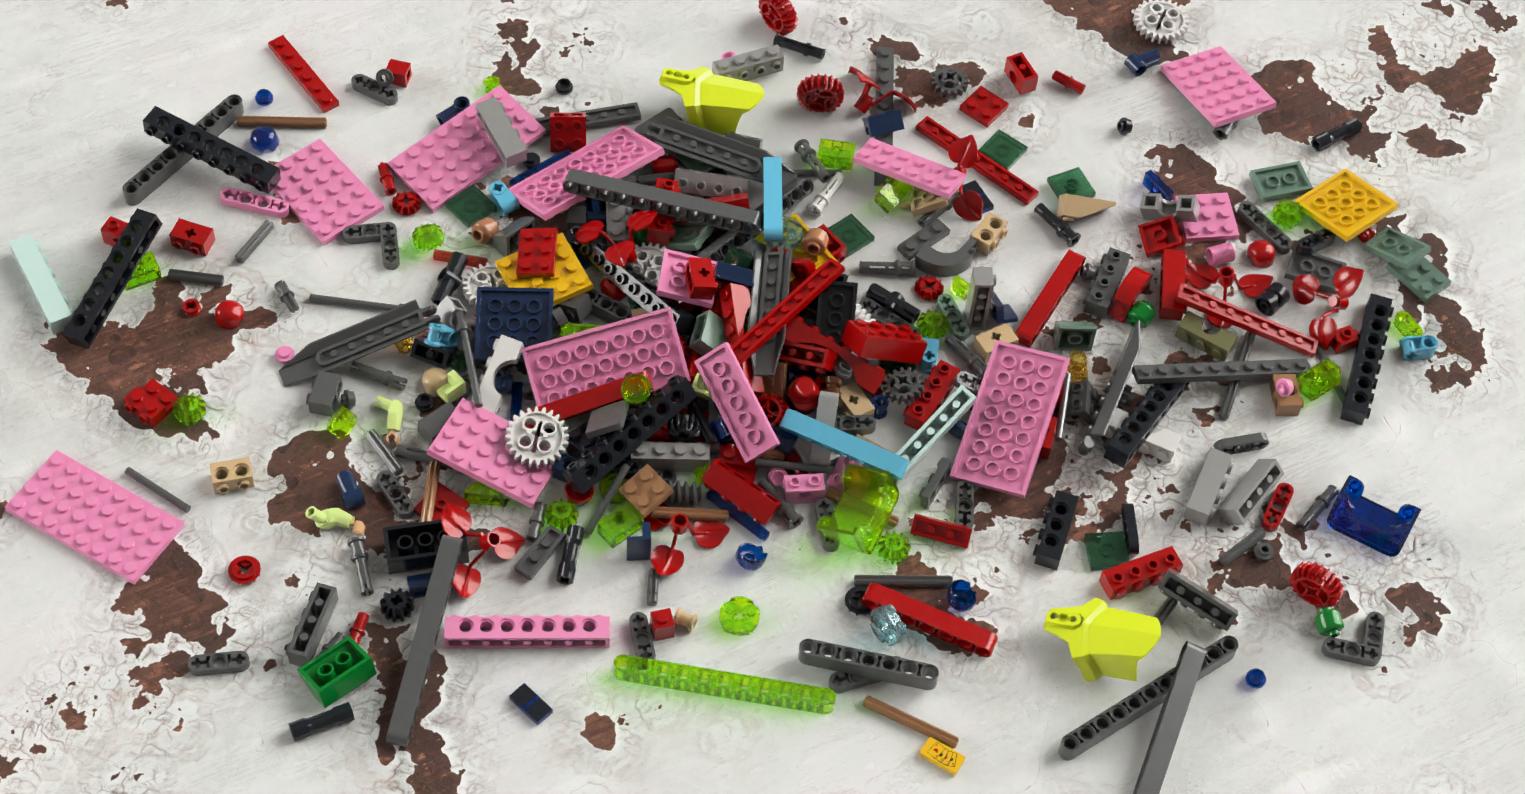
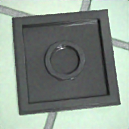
M627 399L593 409L585 432L587 438L623 429L629 408Z

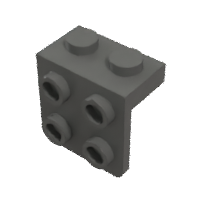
M1088 379L1070 383L1066 417L1081 415L1087 424H1092L1093 421L1090 419L1094 411L1097 410L1096 399H1098V391L1091 385ZM1059 407L1053 411L1052 417L1058 418Z

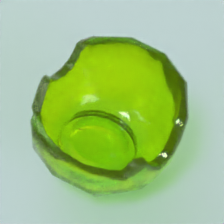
M633 373L624 379L621 387L622 397L630 404L643 403L651 392V384L648 378L642 374Z
M617 474L606 475L601 480L599 490L602 498H604ZM625 478L621 482L619 488L627 482ZM617 489L609 504L620 505L626 499Z

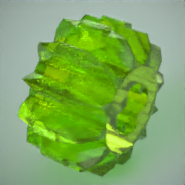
M1286 198L1283 201L1279 200L1272 210L1273 220L1277 222V225H1283V228L1286 226L1290 229L1293 226L1297 227L1304 216L1303 207L1299 206V202H1293V199L1290 201Z
M427 223L415 228V231L412 232V239L416 249L429 252L432 249L436 250V247H441V244L444 242V235L439 225Z
M929 309L926 313L922 312L917 320V327L923 337L939 339L946 335L949 328L948 317L944 316L943 312L937 313L936 309L933 312Z
M194 392L190 395L184 393V397L178 396L177 401L173 402L174 416L180 423L184 422L186 425L190 422L195 425L196 420L202 421L203 416L207 413L206 402L200 394L196 396Z
M560 498L559 502L553 500L552 505H547L545 518L548 525L550 524L557 529L560 528L563 532L564 528H567L569 525L577 524L579 512L575 503L571 504L570 499L564 502Z
M895 530L892 534L886 531L884 536L881 535L879 537L876 549L878 550L879 557H883L884 562L890 560L893 565L895 561L901 563L902 559L908 557L911 546L908 544V538H903V532L898 535Z

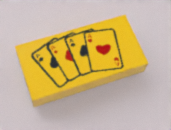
M932 737L928 738L919 752V756L954 776L966 759L965 756Z

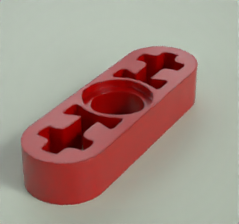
M1280 483L1277 486L1261 521V526L1264 530L1274 532L1278 529L1294 493V489L1290 484ZM1283 490L1286 491L1284 499L1280 498ZM1279 504L1283 509L1280 511L1275 510L1272 505ZM1271 516H1274L1275 519L1273 523H1268Z

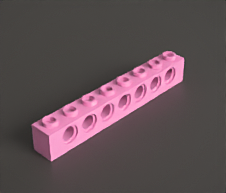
M452 615L451 617H445L444 643L445 648H610V616L514 615L512 617H502L500 615H493L492 617H482L480 615H473L471 617H461L459 615ZM468 629V630H470V631H468V632H463L462 630ZM510 629L511 631L504 632L503 630ZM525 629H530L531 631H530V632H525L524 630H525ZM551 629L552 631L546 632L544 630ZM571 629L572 631L566 632L564 630ZM586 629H592L593 631L587 632V631H585V630H586Z

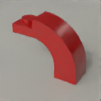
M1137 266L1133 267L1118 288L1106 315L1124 323L1137 297L1142 291H1146L1153 274Z

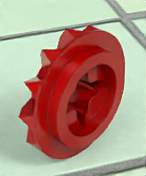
M405 190L403 193L397 192L396 197H393L392 201L394 211L406 216L418 212L422 204L418 194H414L413 191L406 192ZM405 199L409 202L408 206L404 202Z
M926 275V277H920L915 282L914 291L919 298L926 301H934L943 294L944 285L935 276L932 278ZM926 285L933 286L932 289H926Z
M252 556L237 557L228 567L231 581L236 582L238 585L245 584L247 586L248 583L255 582L256 578L260 577V563ZM241 568L248 569L249 575L242 573Z

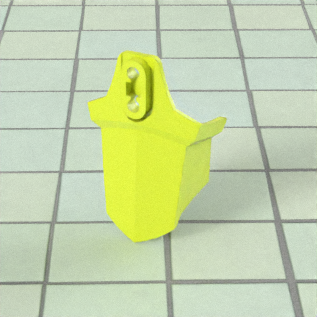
M703 66L693 70L666 68L662 71L659 78V85L682 96L689 124L724 136L726 132L735 133L742 114L753 109L765 95L763 88L759 84L714 75L711 69Z
M1096 597L1083 606L1051 608L1046 614V620L1043 625L1046 632L1063 639L1069 644L1072 660L1079 667L1084 679L1088 682L1097 681L1102 676L1137 681L1138 660L1143 659L1161 637V625L1158 618L1109 608L1104 600Z

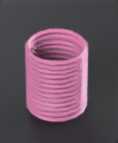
M1228 242L1208 247L1206 249L1208 264L1217 266L1233 262L1235 260L1233 245Z

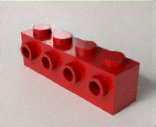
M657 178L656 188L681 193V189L678 188L679 181ZM657 214L649 225L647 242L669 245L670 238H674L675 227H672V225H676L677 218Z
M1164 249L1159 298V318L1181 321L1183 314L1187 313L1188 306L1174 301L1179 285L1181 283L1187 285L1188 274L1185 271L1188 269L1189 259H1186V251Z
M784 341L778 362L787 363V367L797 365V368L808 371L809 368L815 369L814 372L826 374V371L833 373L838 354L829 349Z
M941 359L937 366L933 365L929 378L924 379L925 392L920 393L921 398L915 397V402H912L910 406L907 405L903 412V416H905L904 424L918 431L943 405L954 388V378L961 369Z
M719 459L712 461L701 479L707 489L720 493V497L723 500L733 502L737 505L736 508L739 511L749 513L753 516V520L759 524L766 525L769 523L782 504L781 501Z
M1173 546L1103 570L1099 582L1109 600L1121 599L1131 592L1137 593L1145 587L1157 586L1169 567L1181 573L1183 563Z

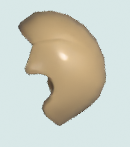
M439 367L426 370L422 376L425 392L434 397L439 396L437 390L448 383L447 373L449 372Z

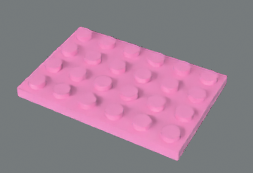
M1221 46L1161 65L1160 71L1215 128L1276 108L1277 102Z
M321 139L316 140L274 165L280 168L281 180L272 191L280 199L288 202L289 209L324 246L342 236L345 227L360 225L385 210L384 204Z
M462 398L429 447L427 455L532 509L553 475V464L548 461L545 468L541 463L539 469H537L536 464H532L531 468H529V462L521 465V458L515 461V454H509L511 448H506L508 441H505V435H507L506 428L509 427V421L483 407L476 408L473 402ZM537 435L534 438V446L532 449L533 453L536 451L537 442L539 436ZM528 442L520 443L522 446L530 445ZM546 446L540 447L543 451L549 450Z

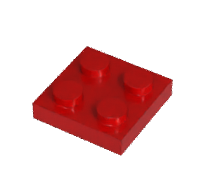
M980 86L960 105L959 110L988 128L1008 108L1009 103L983 86Z

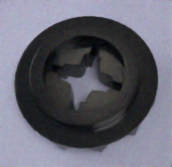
M864 586L853 587L845 595V606H847L849 612L855 613L856 616L859 614L866 616L867 613L873 612V610L868 609L863 604L858 606L859 598L864 596L867 587Z

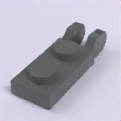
M943 457L938 461L937 471L935 474L932 473L930 475L928 485L921 489L919 494L921 507L929 508L949 476L951 460Z

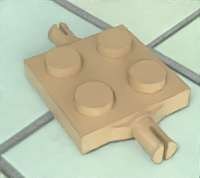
M920 188L911 189L909 199L898 202L900 210L911 207L913 216L923 215L948 206V199Z

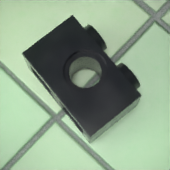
M425 335L414 339L410 357L442 369L453 365L458 347H433L424 343V339L427 338Z

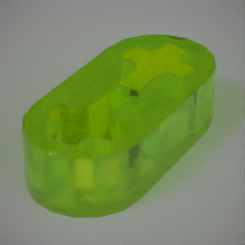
M1399 311L1396 313L1393 324L1403 337L1422 336V328L1408 312Z

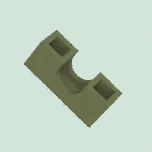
M1187 311L1177 327L1175 337L1225 362L1233 350L1238 336L1223 328L1216 334H1207L1202 330L1205 319Z

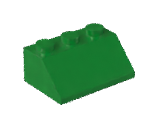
M350 636L297 669L312 695L324 708L377 674L372 658Z

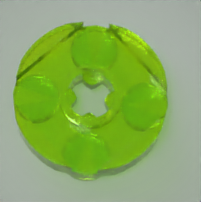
M732 597L730 601L724 602L720 608L719 621L723 631L737 636L751 635L759 624L760 610L747 597ZM738 613H742L744 618L737 619L735 616Z

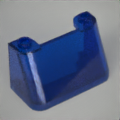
M1349 475L1327 517L1328 526L1386 556H1397L1422 509L1411 504H1404L1396 513L1363 497V482Z

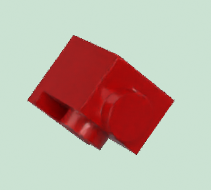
M1350 325L1337 329L1335 338L1330 344L1335 353L1339 354L1356 348L1360 338L1359 332L1356 329H1352Z

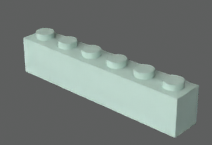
M31 234L9 242L12 254L53 335L64 331L74 311L72 307L68 308L67 304L69 302L65 293H60L62 288L58 280L54 281L55 274L51 266L47 267L48 261L45 254H40L41 247L38 240L34 241Z
M963 385L945 401L896 453L909 461L902 479L898 480L896 485L906 477L974 405L976 396Z

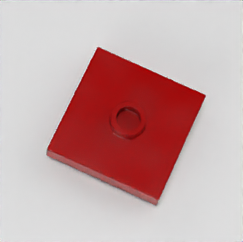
M438 482L432 521L441 519L442 509L445 504L448 503L467 510L470 502ZM424 498L414 507V513L420 517Z

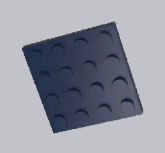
M477 287L474 361L487 362L488 357L493 356L495 351L493 350L494 342L496 339H500L501 334L523 342L524 348L552 340L554 288ZM522 353L518 362H525Z

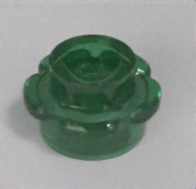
M459 353L452 357L451 365L453 370L462 372L467 367L463 354Z

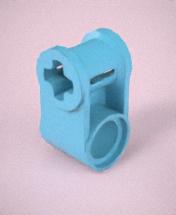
M494 181L490 184V201L502 217L520 208L517 198L503 182Z
M429 323V333L427 338L424 339V343L433 347H454L459 343L461 335L458 334V331L445 324Z
M1432 335L1406 336L1400 339L1399 345L1404 352L1403 359L1411 361L1432 358L1438 345L1437 338Z
M922 337L921 339L927 343V347L919 364V369L923 373H930L932 366L936 365L939 339Z

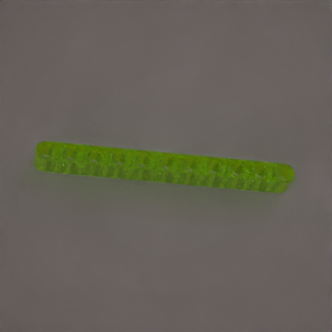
M618 655L614 659L613 673L615 678L621 681L819 714H830L835 708L836 694L829 688L630 655ZM620 666H625V667H627V668H625V669H620L619 667H620ZM644 669L647 672H639V670ZM660 673H666L667 675H666V676H661V675H659V674H660ZM685 676L687 677V679H681L679 677ZM704 679H705V680H707L708 682L703 683V682H700V680H704ZM721 683H727L728 685H727V686H722V685H720V684H721ZM746 686L749 689H742L740 687ZM761 690H768L769 692L764 693ZM782 693H787L789 696H783ZM803 696H807V697H809L810 699L805 700V699H803L802 697H803ZM822 700H829L830 703H825Z

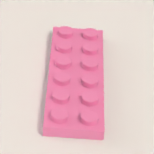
M870 138L853 157V163L948 200L966 180L965 173Z
M724 342L694 361L745 463L754 461L780 445L728 342Z

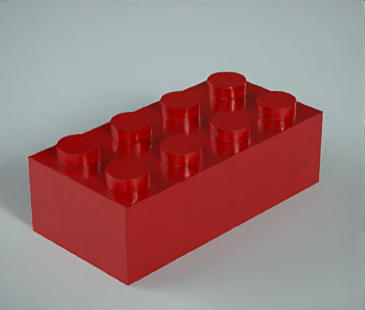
M856 319V321L848 320L840 340L862 358L914 364L921 363L927 347V343L921 339L922 336L914 333L912 328L907 325L896 326L892 323H886L885 325L876 321L869 323L861 319Z

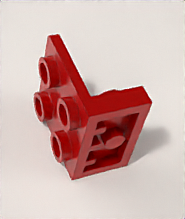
M586 112L550 113L551 152H575L586 146Z

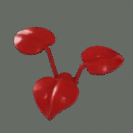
M853 66L849 67L848 73L857 75L860 82L866 83L861 96L854 105L856 109L865 114L870 106L874 108L877 103L892 94L910 104L916 113L917 107L914 102L896 90H890L872 102L874 98L868 95L871 87L878 91L881 89L862 71Z
M973 135L957 139L948 149L951 161L958 163L954 170H958L966 175L967 171L965 168H971L976 163L978 157L977 144ZM962 183L959 187L960 197L955 198L953 201L954 211L965 220L979 221L982 219V198L977 192L972 190L962 194Z
M642 210L631 215L626 222L627 227L630 228V241L625 240L617 243V245L602 231L604 227L603 222L597 220L587 222L581 226L574 237L579 243H590L599 234L603 235L612 245L605 251V258L615 265L625 267L626 262L632 263L637 259V254L634 250L633 231L640 232L648 227L658 212L655 210Z
M1189 263L1186 270L1190 284L1198 289H1207L1211 283L1216 284L1219 280V284L1224 287V301H1226L1227 288L1234 281L1239 290H1244V294L1247 297L1256 298L1271 285L1273 276L1248 274L1241 277L1238 281L1237 275L1234 274V269L1230 266H1223L1218 273L1214 266ZM1206 314L1207 320L1217 328L1226 329L1232 326L1227 322Z
M1348 266L1338 269L1333 277V284L1337 288L1335 290L1337 294L1331 296L1316 292L1320 283L1313 275H1300L1292 283L1293 296L1299 304H1310L1314 300V296L1327 299L1329 307L1333 309L1322 314L1321 319L1314 318L1309 325L1310 337L1319 340L1317 346H1321L1323 350H1328L1337 332L1335 320L1326 316L1338 313L1339 310L1347 309L1349 305L1348 298L1356 292L1362 281L1363 269Z
M448 503L442 509L441 524L448 536L461 538L464 534L465 536L480 537L479 546L483 549L482 552L468 566L465 564L457 565L452 584L460 597L468 598L478 590L481 584V574L477 569H473L472 566L491 549L499 558L504 560L511 559L517 554L526 539L517 532L505 527H497L487 534L483 532L469 533L467 531L472 526V519L465 509Z
M663 503L659 505L662 507H669L668 505H663ZM639 513L641 523L650 522L651 531H657L661 526L666 528L671 524V530L674 533L671 547L659 545L652 550L650 556L653 568L661 576L672 575L683 566L684 554L682 551L674 549L678 535L684 534L687 528L693 536H696L697 544L707 549L719 546L730 531V528L721 522L705 520L695 522L692 529L691 523L688 522V517L683 513H677L671 519L652 518L650 514L644 518Z

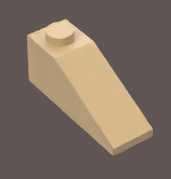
M1063 194L1059 196L1057 217L1063 218L1065 222H1074L1075 219L1116 206V202Z

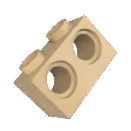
M988 212L970 235V238L972 237L977 240V251L986 256L991 250L995 251L999 240H1003L1008 233V221Z
M249 457L209 464L215 494H224L229 491L246 490L255 487Z

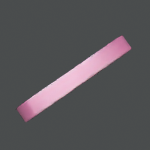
M229 187L220 191L221 203L225 206L277 218H285L290 212L288 202L282 199ZM245 198H249L251 200L248 203L241 202ZM262 202L268 203L266 207L258 206Z

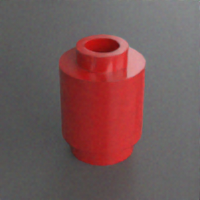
M673 155L660 156L657 160L651 161L653 174L673 172L678 168L677 158H673Z

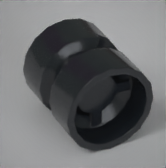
M1274 282L1256 297L1255 305L1262 314L1272 316L1290 300V293L1284 285Z

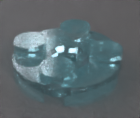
M784 217L783 233L788 232L787 236H783L784 250L792 249L793 251L803 240V229L800 222L795 218ZM767 242V243H772L773 248H778V244H779L780 242Z
M891 604L887 606L881 605L872 610L870 618L873 617L871 628L877 639L882 643H889L888 646L899 643L903 639V634L906 633L907 628L896 613L894 606Z

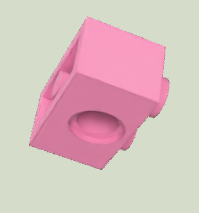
M823 473L784 475V499L792 504L816 503L819 499L824 498L825 483Z

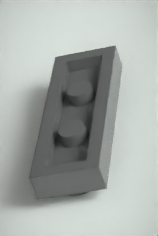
M936 219L900 243L897 250L910 261L915 258V255L926 244L931 247L948 236L950 229L939 219Z
M549 524L514 566V571L532 580L565 540L566 534Z

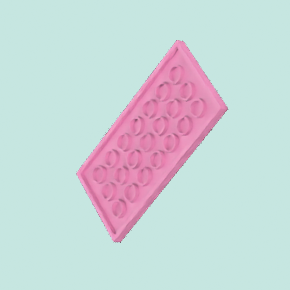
M500 85L387 163L389 169L414 194H418L421 201L433 213L504 164L476 115L475 104L495 96L498 102H502L506 116H510L513 128L518 130L521 142H525L527 147L546 134V129Z
M622 125L508 189L517 198L519 204L546 221L587 198L570 194L563 189V183L569 170L577 169L621 179L628 176L631 172L641 169L649 162L657 160L658 157L665 153L663 147Z
M671 307L521 348L537 407L646 370L649 373L654 389L638 396L655 392L666 385L671 377L676 375L686 377L691 382Z
M996 340L949 475L950 479L957 481L965 480L976 486L1025 498L1070 363V358Z
M58 450L48 458L5 506L7 512L134 585L185 526L184 522Z

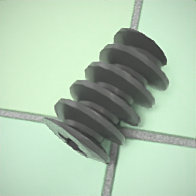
M671 480L668 481L667 484L673 489L674 493L663 501V505H666L668 499L671 505H674L677 500L679 506L682 505L684 500L687 506H690L693 501L695 507L701 502L702 482H700L699 487H696L695 482H692L689 487L687 481L684 482L683 486L680 485L678 480L675 486H673Z

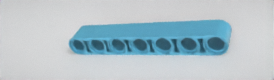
M763 157L764 242H783L782 157Z
M792 409L786 410L779 425V428L792 435L897 480L902 479L909 465V461L902 456Z

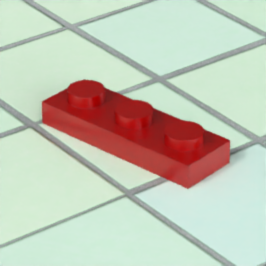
M915 513L910 534L968 549L973 528Z

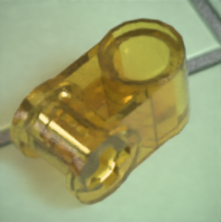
M1075 350L1070 354V363L1067 369V373L1072 375L1071 383L1088 379L1086 354L1083 351Z

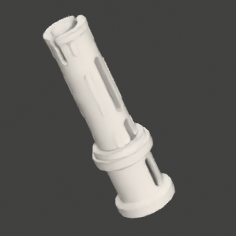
M836 172L823 191L815 195V200L807 206V211L812 216L820 217L824 207L830 204V198L845 180L844 174Z

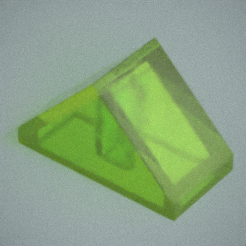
M479 481L464 489V499L470 502V504L504 507V494Z

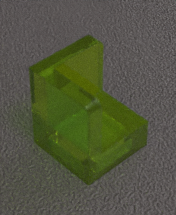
M341 405L328 420L327 430L343 440L357 424V415Z

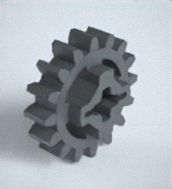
M943 65L942 69L937 67L936 72H932L930 80L931 89H935V94L941 93L940 97L946 95L947 99L950 96H953L955 99L957 94L962 96L963 92H966L969 82L967 80L968 75H964V70L958 71L959 67L952 68V65H949V68Z
M901 367L900 371L894 369L893 375L887 374L888 379H884L883 389L886 398H890L891 402L897 400L898 405L901 402L907 405L908 401L911 400L914 403V398H921L920 393L925 392V382L922 374H918V370L912 372L911 367H908L907 370Z

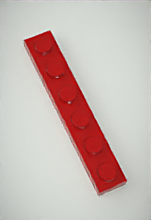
M284 35L268 42L269 48L323 113L339 106L338 99Z

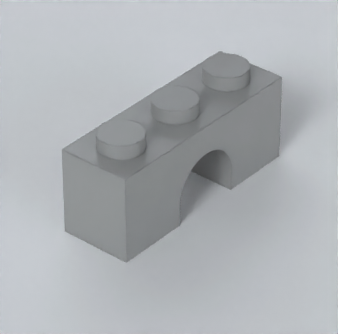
M1143 193L1140 205L1143 219L1151 220L1173 215L1175 221L1197 222L1200 209L1197 196L1178 195L1177 201H1168L1163 199L1161 194Z
M446 296L436 307L437 312L435 315H439L441 318L439 324H445L458 331L456 313L463 311L465 316L467 310L459 299ZM468 323V336L473 354L475 347V325ZM460 338L459 343L455 347H458L457 350L464 353Z

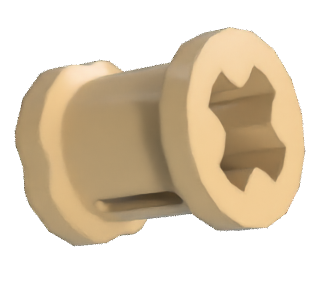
M679 608L674 615L675 626L685 627L689 632H692L696 626L698 615L688 614Z

